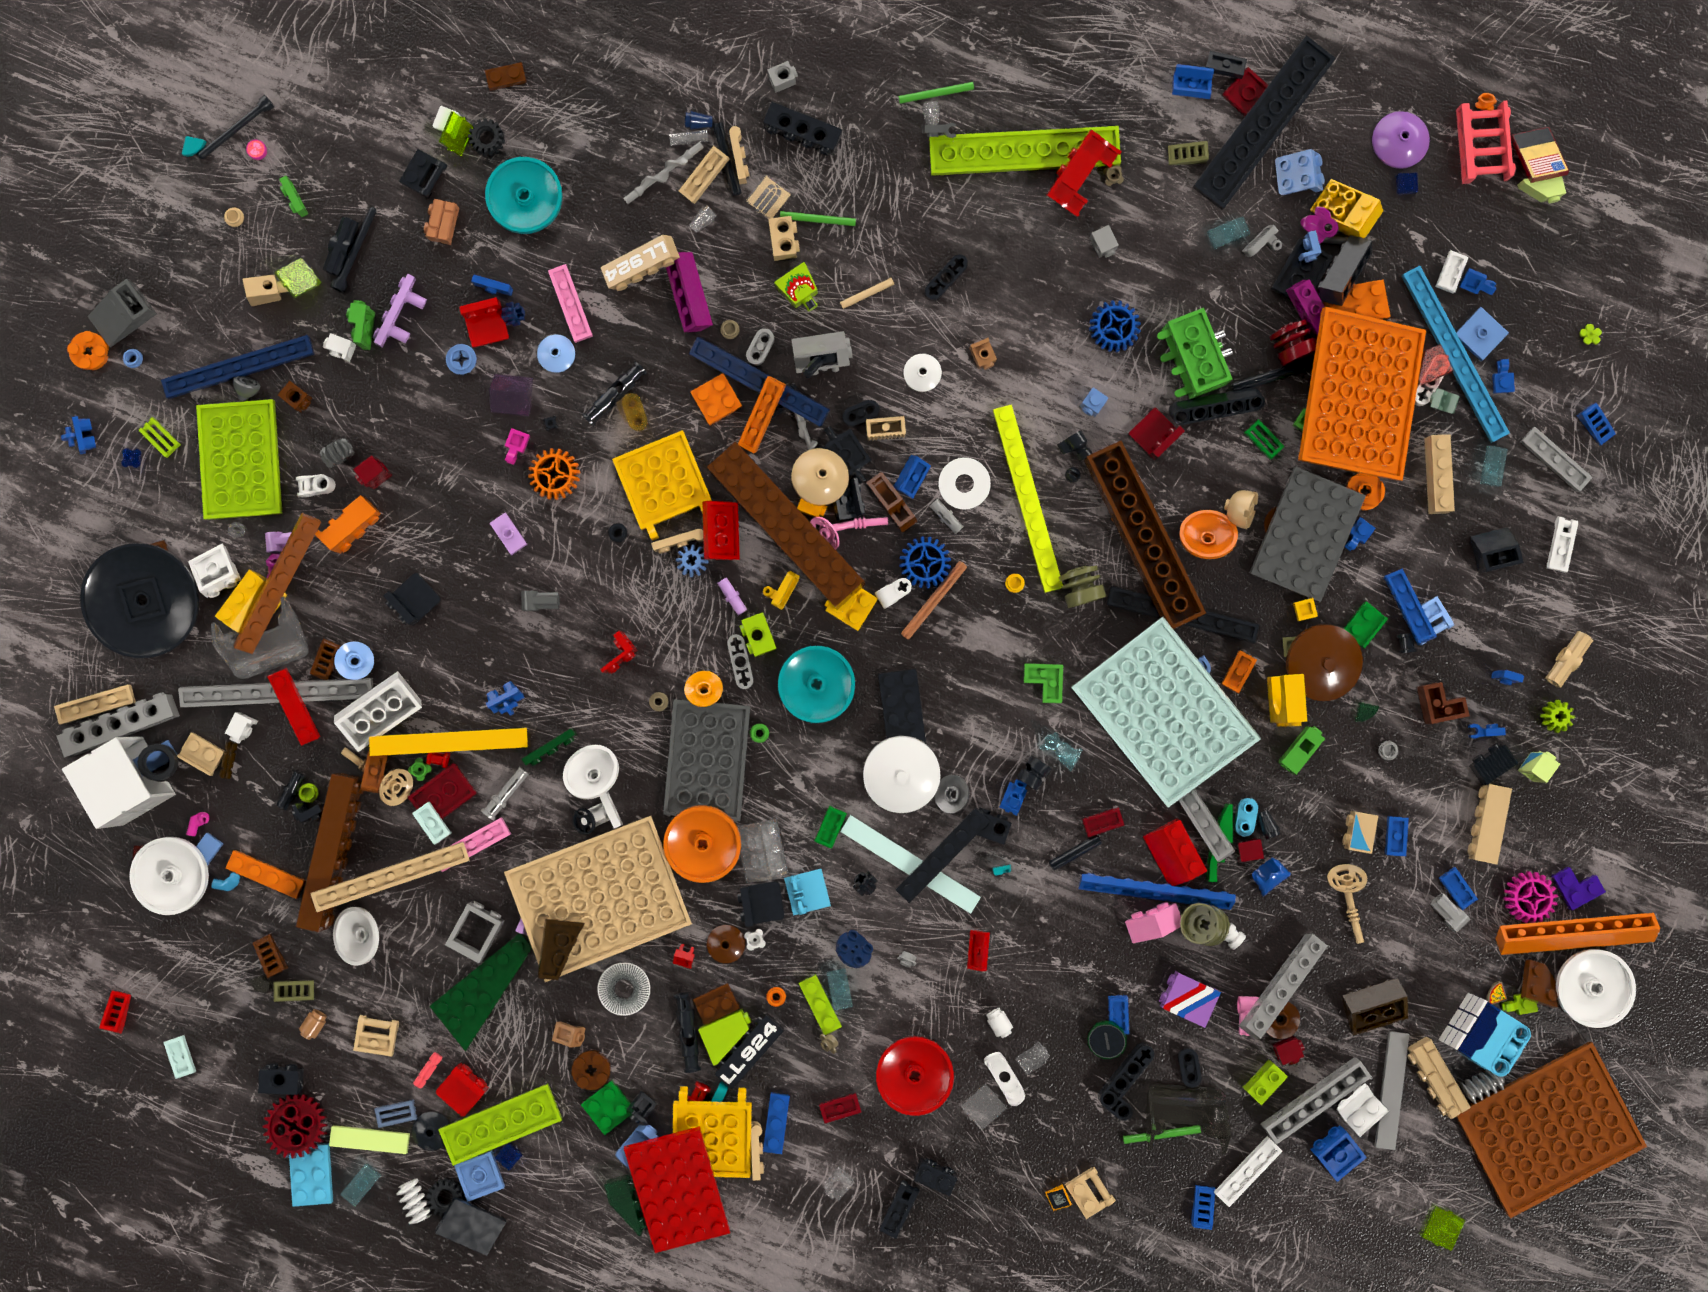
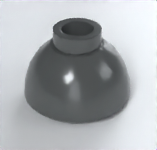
M237 376L233 379V387L238 394L237 398L240 400L248 401L250 397L256 395L260 390V384L252 378Z

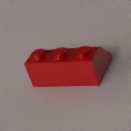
M1175 819L1143 836L1167 884L1176 886L1207 872L1180 819Z

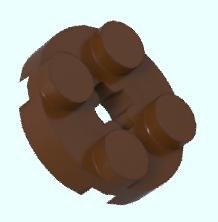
M596 1050L582 1052L573 1062L572 1077L578 1087L582 1089H599L608 1081L611 1074L609 1059ZM589 1065L597 1069L594 1075L587 1073L586 1070L589 1068Z

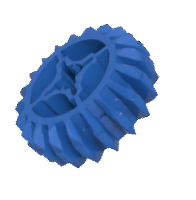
M1112 300L1110 306L1105 302L1103 308L1098 306L1097 312H1093L1092 316L1095 319H1090L1089 323L1095 326H1091L1089 331H1095L1091 338H1098L1095 341L1096 345L1100 342L1103 343L1101 349L1108 346V352H1111L1113 347L1115 352H1119L1121 347L1125 351L1127 345L1131 347L1133 341L1138 339L1135 334H1139L1141 330L1136 327H1139L1141 322L1135 321L1139 318V315H1132L1135 309L1132 308L1129 311L1127 309L1129 307L1128 303L1122 307V301H1119L1117 306H1115V302ZM1112 312L1122 314L1125 318H1117ZM1104 315H1107L1108 325L1101 329L1100 320ZM1113 323L1114 325H1120L1117 330L1116 328H1110ZM1129 324V335L1123 338L1122 328ZM1111 334L1118 341L1110 340L1105 335Z
M921 537V543H918L917 539H913L914 546L907 543V547L910 550H902L906 556H900V560L905 561V563H901L899 566L902 568L906 567V569L901 573L902 575L908 573L909 575L906 577L908 580L911 577L914 579L912 581L913 586L916 584V581L920 582L919 588H922L923 583H926V587L930 588V582L937 586L936 579L943 582L944 579L940 575H948L944 568L950 569L951 566L945 564V562L951 561V558L944 557L949 553L948 550L941 551L945 547L944 544H941L940 547L936 546L939 542L938 539L935 540L934 544L931 543V537H928L927 542H924V537ZM926 547L935 550L940 558L930 557ZM920 548L921 557L917 560L909 561L911 554ZM924 554L926 560L931 562L926 569L924 564L919 563L923 560ZM941 563L939 572L930 577V567ZM910 567L921 568L924 578L914 574Z

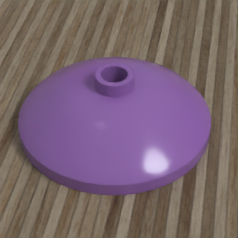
M1403 111L1393 112L1383 117L1376 125L1372 135V145L1375 154L1384 164L1393 168H1408L1417 164L1425 156L1430 142L1429 132L1424 122L1416 115ZM1402 133L1407 135L1406 139L1402 137Z

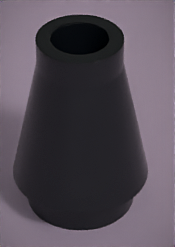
M1268 810L1257 814L1262 836H1265L1266 840L1280 835V827Z

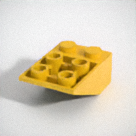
M1333 179L1329 181L1310 209L1315 214L1317 206L1326 208L1330 212L1331 218L1338 223L1339 231L1347 236L1352 235L1361 238L1367 236L1383 212L1379 199Z

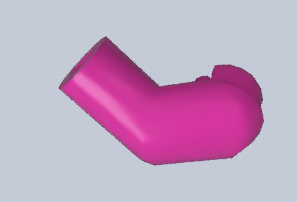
M200 812L192 816L186 835L196 836L198 827L209 822V815L206 812Z

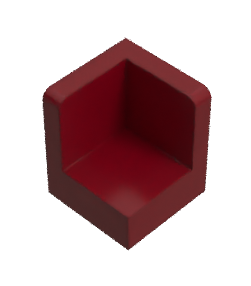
M1249 839V841L1238 843L1240 857H1237L1239 862L1264 859L1261 839Z

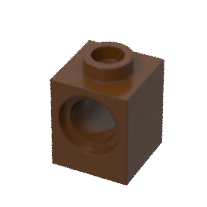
M290 380L278 394L280 398L300 413L311 404L310 400L312 397ZM299 393L300 399L297 402H294V395Z

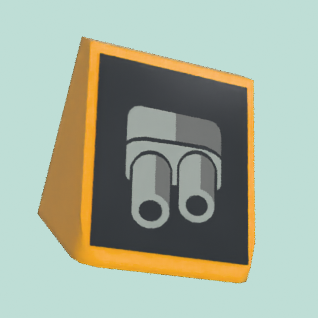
M1063 1184L1045 1192L1053 1211L1072 1205Z

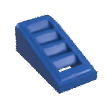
M1596 402L1576 415L1599 446L1616 434ZM1593 413L1594 416L1589 418L1588 415ZM1597 418L1598 422L1593 425L1592 421ZM1602 424L1603 428L1597 431L1596 428ZM1606 430L1608 433L1601 438L1600 434Z
M1195 1185L1191 1225L1194 1228L1212 1230L1215 1187ZM1200 1193L1210 1194L1209 1197H1203L1199 1195ZM1199 1201L1209 1202V1204L1202 1205L1199 1204ZM1198 1210H1208V1212L1200 1213L1198 1212ZM1198 1218H1205V1219H1207V1220H1206V1221H1198Z

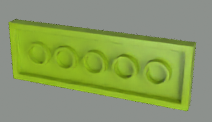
M547 1083L441 1127L439 1132L451 1163L454 1166L562 1121V1116Z

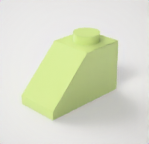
M1562 176L1530 183L1529 179H1524L1518 184L1520 190L1539 202L1548 201L1549 204L1560 201V198L1566 194Z

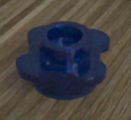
M123 449L122 466L138 468L141 465V451L139 449Z

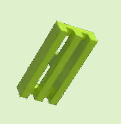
M151 417L150 421L146 422L139 431L164 457L168 458L181 444L154 417ZM152 425H155L174 445L171 447ZM147 430H149L168 449L167 452L147 432Z

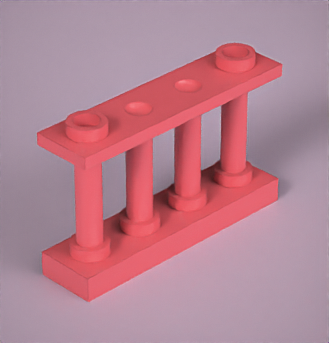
M1503 101L1497 107V110L1472 111L1469 103L1461 104L1456 109L1462 184H1470L1476 179L1477 175L1503 173L1504 181H1508L1514 176L1516 167L1512 160L1509 125L1511 110L1508 107L1507 101ZM1498 117L1499 128L1474 130L1471 127L1472 119ZM1500 136L1501 147L1477 149L1473 147L1474 138ZM1501 155L1502 166L1477 167L1474 158L1476 156Z

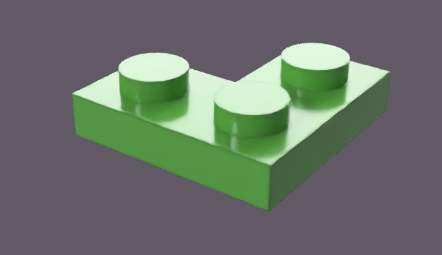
M1024 664V683L1043 684L1042 703H1062L1063 665Z

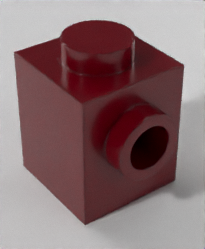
M1294 1036L1272 1043L1277 1060L1282 1065L1287 1063L1289 1065L1296 1064L1300 1061V1058L1304 1057L1302 1052L1305 1050L1303 1043Z

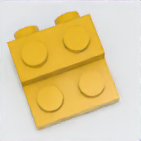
M861 588L838 610L828 600L824 606L827 607L826 612L859 631L878 598Z

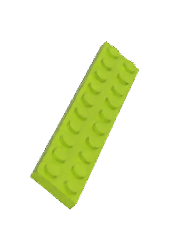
M1119 126L956 134L954 138H948L945 135L929 137L931 176L1059 169L1062 164L1066 165L1069 160L1067 156L1072 148H1077L1091 129L1120 150ZM1121 154L1116 157L1112 166L1121 165ZM1098 161L1094 167H1102L1105 165Z

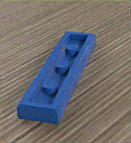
M1403 569L1384 576L1417 644L1420 645L1436 638L1437 635Z

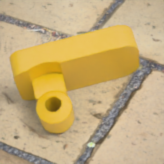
M789 571L778 591L767 586L763 589V594L772 599V605L782 610L800 577L796 573Z

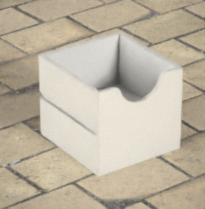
M115 737L91 751L92 754H86L62 768L96 829L123 826L176 795L168 781L157 782L149 780L141 775L133 759L137 758L142 750L148 747L143 737Z

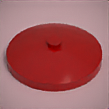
M909 1036L895 1041L883 1052L877 1065L876 1082L882 1098L891 1108L905 1115L920 1116L935 1111L947 1100L953 1087L954 1071L948 1054L939 1044L925 1037Z

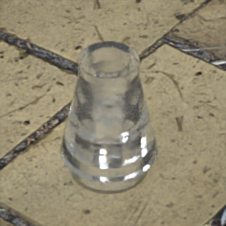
M938 101L923 103L922 111L926 125H938L941 107Z
M706 205L704 208L701 207L689 226L697 233L714 222L717 215Z

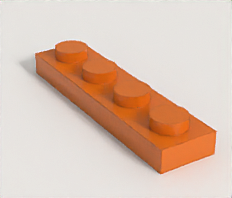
M771 376L766 378L738 442L739 446L752 453L757 452L786 384Z
M237 850L232 852L226 869L295 899L299 897L306 881Z

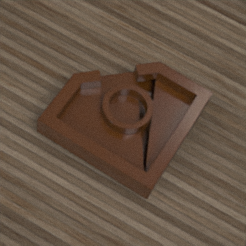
M1525 960L1521 998L1547 1007L1557 1008L1556 981L1548 967L1533 960Z

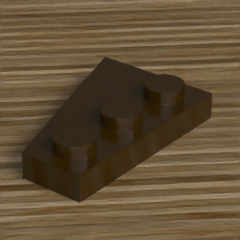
M545 919L537 978L559 980L573 946H575L578 935L585 923Z

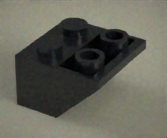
M1508 527L1470 536L1479 574L1524 563L1519 543Z

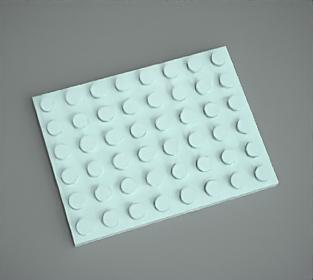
M1164 617L1153 623L1071 687L1167 807H1170L1261 740V737Z

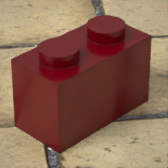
M372 455L353 469L357 474L355 475L357 481L361 485L364 484L365 487L369 486L373 489H376L392 476L382 461Z

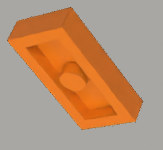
M1240 650L1221 685L1239 693L1257 659Z

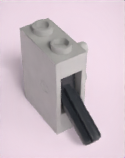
M844 331L791 339L796 373H802L806 378L817 375L819 373L818 370L827 371L831 368L833 372H838L839 367L849 366V358H853L850 339L845 338Z

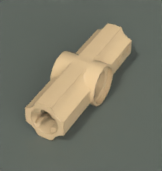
M1577 631L1568 646L1560 651L1556 657L1557 662L1546 676L1549 683L1558 688L1562 687L1571 672L1581 665L1583 661L1582 656L1593 642L1589 635Z

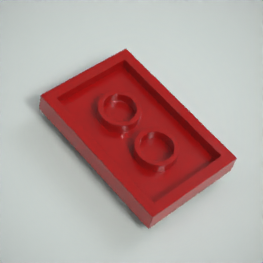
M703 501L704 559L740 560L738 503Z

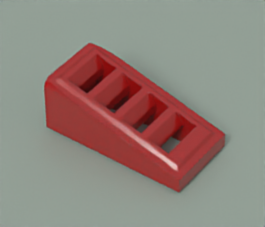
M111 991L99 1026L100 1029L122 1034L130 1004V994ZM115 998H121L124 1001L123 1003L116 1002ZM114 1005L121 1007V1010L113 1009ZM112 1013L118 1014V1018L111 1017ZM113 1021L116 1022V1025H109V1023Z

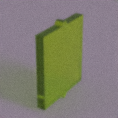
M451 111L439 143L447 147L448 151H453L457 155L462 156L469 139V129H473L472 124L466 121L465 117Z
M302 258L275 271V275L283 283V287H286L294 298L322 283L314 274V270L310 269Z
M1435 1206L1422 1238L1433 1242L1435 1246H1442L1452 1251L1465 1223V1219L1454 1215L1450 1210L1446 1211Z

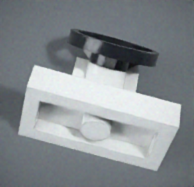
M608 791L599 796L602 803L589 809L580 808L574 812L572 818L573 825L579 833L588 835L594 831L596 826L609 820L613 828L623 825ZM576 817L580 819L583 830L578 826Z

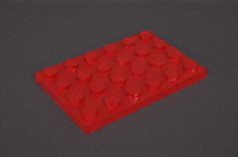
M700 1126L624 1146V1152L655 1253L730 1234L729 1223Z

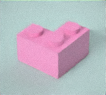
M1168 902L1157 905V908L1146 911L1145 914L1142 911L1136 912L1131 915L1132 918L1125 921L1132 943H1138L1164 937L1180 928L1181 915L1176 903L1168 905Z

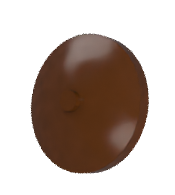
M1319 624L1302 631L1290 645L1286 657L1287 674H1304L1305 696L1317 701H1331L1347 694L1357 683L1363 665L1362 652L1357 640L1345 629L1330 624Z

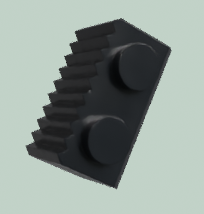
M1496 743L1488 748V753L1485 755L1479 754L1472 759L1473 763L1469 767L1482 785L1490 784L1496 778H1499V776L1519 764L1506 744L1499 745Z

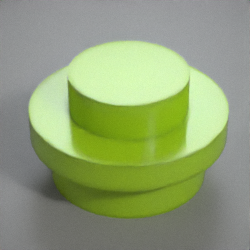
M307 783L299 789V797L304 802H313L318 797V788L314 784Z

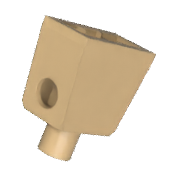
M275 275L243 278L246 297L251 306L280 301V293L291 291L289 280L277 281Z

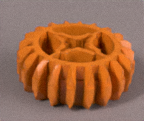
M551 448L548 455L547 451L543 450V457L539 454L536 455L539 459L538 462L535 460L531 461L535 468L529 467V470L534 472V474H529L528 478L535 480L531 481L530 485H537L534 491L539 492L541 490V497H544L547 493L548 500H551L553 494L555 500H559V494H561L562 498H566V491L569 494L573 493L569 489L571 486L575 489L577 488V485L573 482L580 481V478L575 477V475L581 473L580 470H574L579 464L577 462L572 463L575 458L573 456L568 458L569 453L567 451L562 455V450L558 449L555 454L554 449ZM554 460L549 468H542L546 462ZM561 460L567 464L569 474L561 472ZM553 470H556V472L560 475H558L557 477L555 476V478L553 479V477L548 473H551ZM540 474L548 477V488L542 485ZM567 480L562 487L554 489L559 481Z

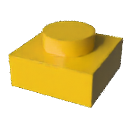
M1313 598L1293 603L1297 621L1318 617Z

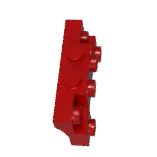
M1092 129L1089 130L1081 144L1077 148L1073 147L1068 154L1069 160L1066 165L1062 164L1056 172L1058 174L1057 180L1046 196L1078 217L1079 212L1087 204L1088 200L1078 194L1077 191L1098 161L1111 168L1112 163L1122 151Z

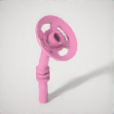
M814 517L810 523L815 528L816 524L820 525V534L836 550L839 546L837 531L854 527L855 529L858 527L862 529V527L866 528V526L888 525V517L870 519L865 517L861 519L859 517L858 520L854 518V520L831 524L823 517Z

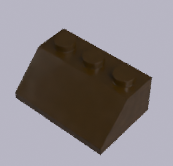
M1398 978L1386 980L1383 983L1367 986L1365 989L1343 995V1007L1353 1036L1408 1019V996Z

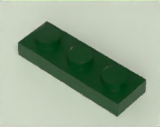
M571 728L522 758L525 766L531 764L533 767L542 761L541 757L548 754V756H551L559 751L557 747L564 744L567 746L575 741L573 737L577 735L574 728Z

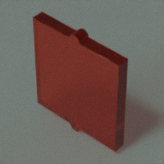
M1441 344L1423 352L1419 373L1421 386L1453 372L1449 356L1445 354Z

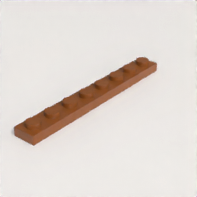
M301 513L233 644L235 649L253 654L321 524L319 519Z

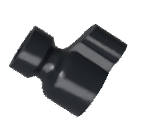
M1082 430L1057 444L1062 454L1076 451L1080 462L1093 454L1090 448L1086 446L1087 439Z

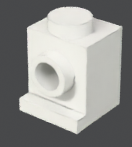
M331 333L323 344V348L329 350L330 355L342 358L349 363L356 344L352 341Z
M235 712L225 734L230 736V740L240 743L241 740H245V738L250 736L252 724H257L258 721L243 713Z

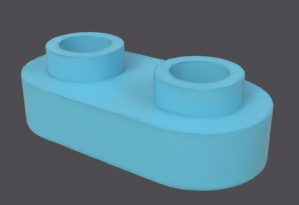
M1244 798L1238 803L1234 829L1240 836H1250L1254 832L1258 813V805L1255 800ZM1248 804H1250L1252 807L1251 811L1249 812L1246 811V806ZM1246 823L1248 829L1244 831L1242 825Z

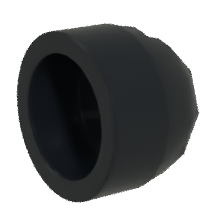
M1071 467L1065 472V479L1070 483H1075L1080 479L1081 473L1075 467ZM1071 471L1075 473L1076 475H1078V477H1074L1073 475L1069 474V472Z

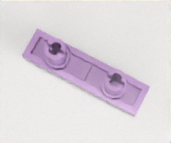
M407 274L406 278H401L398 285L400 290L397 295L394 294L390 301L392 306L389 312L385 311L381 319L383 324L380 329H376L373 335L376 345L383 348L389 336L403 343L407 342L410 333L395 326V321L404 303L408 302L423 309L427 299L412 292V287L416 281L415 277Z

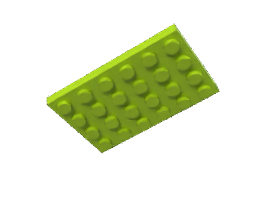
M275 400L196 405L203 518L211 520L282 514Z

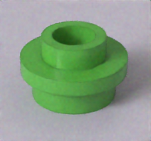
M756 724L751 728L750 736L753 741L762 743L768 739L769 729L764 724ZM757 730L763 731L762 737L756 735Z

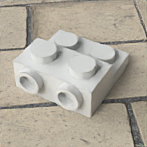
M223 544L188 561L200 593L207 598L218 596L220 594L219 591L225 588H234L237 582L241 580L237 568L231 561L227 548Z

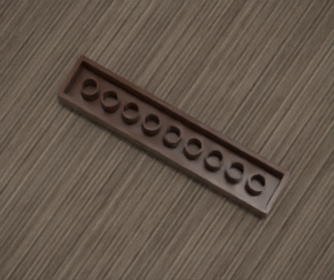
M1122 441L1087 456L1084 462L1160 617H1164L1169 625L1176 629L1206 614Z
M736 442L707 466L712 475L836 610L865 585L864 580Z

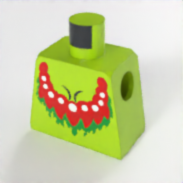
M805 262L774 282L776 289L795 308L803 304L808 312L818 306L813 299L818 294V290Z

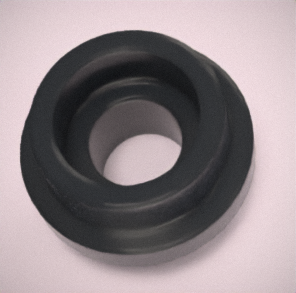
M620 523L613 524L608 530V535L614 542L624 541L628 534L627 528ZM616 530H621L620 536H615Z

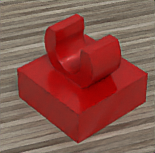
M681 944L679 950L676 949L673 964L691 969L695 955L693 954L694 947H691L689 952L683 951L684 944Z

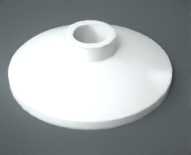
M917 354L911 357L905 364L904 379L908 386L916 391L926 392L932 390L941 379V366L931 355ZM921 368L926 369V374H920L919 370Z

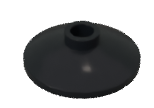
M434 1111L423 1113L413 1124V1139L424 1150H438L444 1146L439 1128L450 1123L441 1113ZM428 1129L433 1131L432 1136L427 1134Z

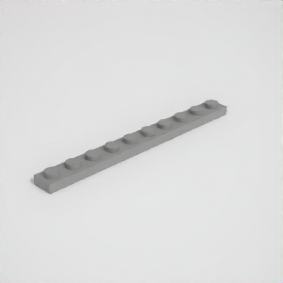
M373 678L294 682L303 702L359 699L373 689ZM271 683L178 688L180 707L280 703Z

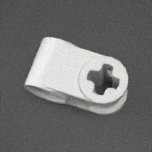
M326 475L296 477L299 487L298 497L329 494L335 489V481ZM327 480V486L322 489V481Z
M901 578L876 591L875 595L882 607L886 609L906 596L911 591L912 585L908 579ZM900 582L908 584L906 592L898 590Z

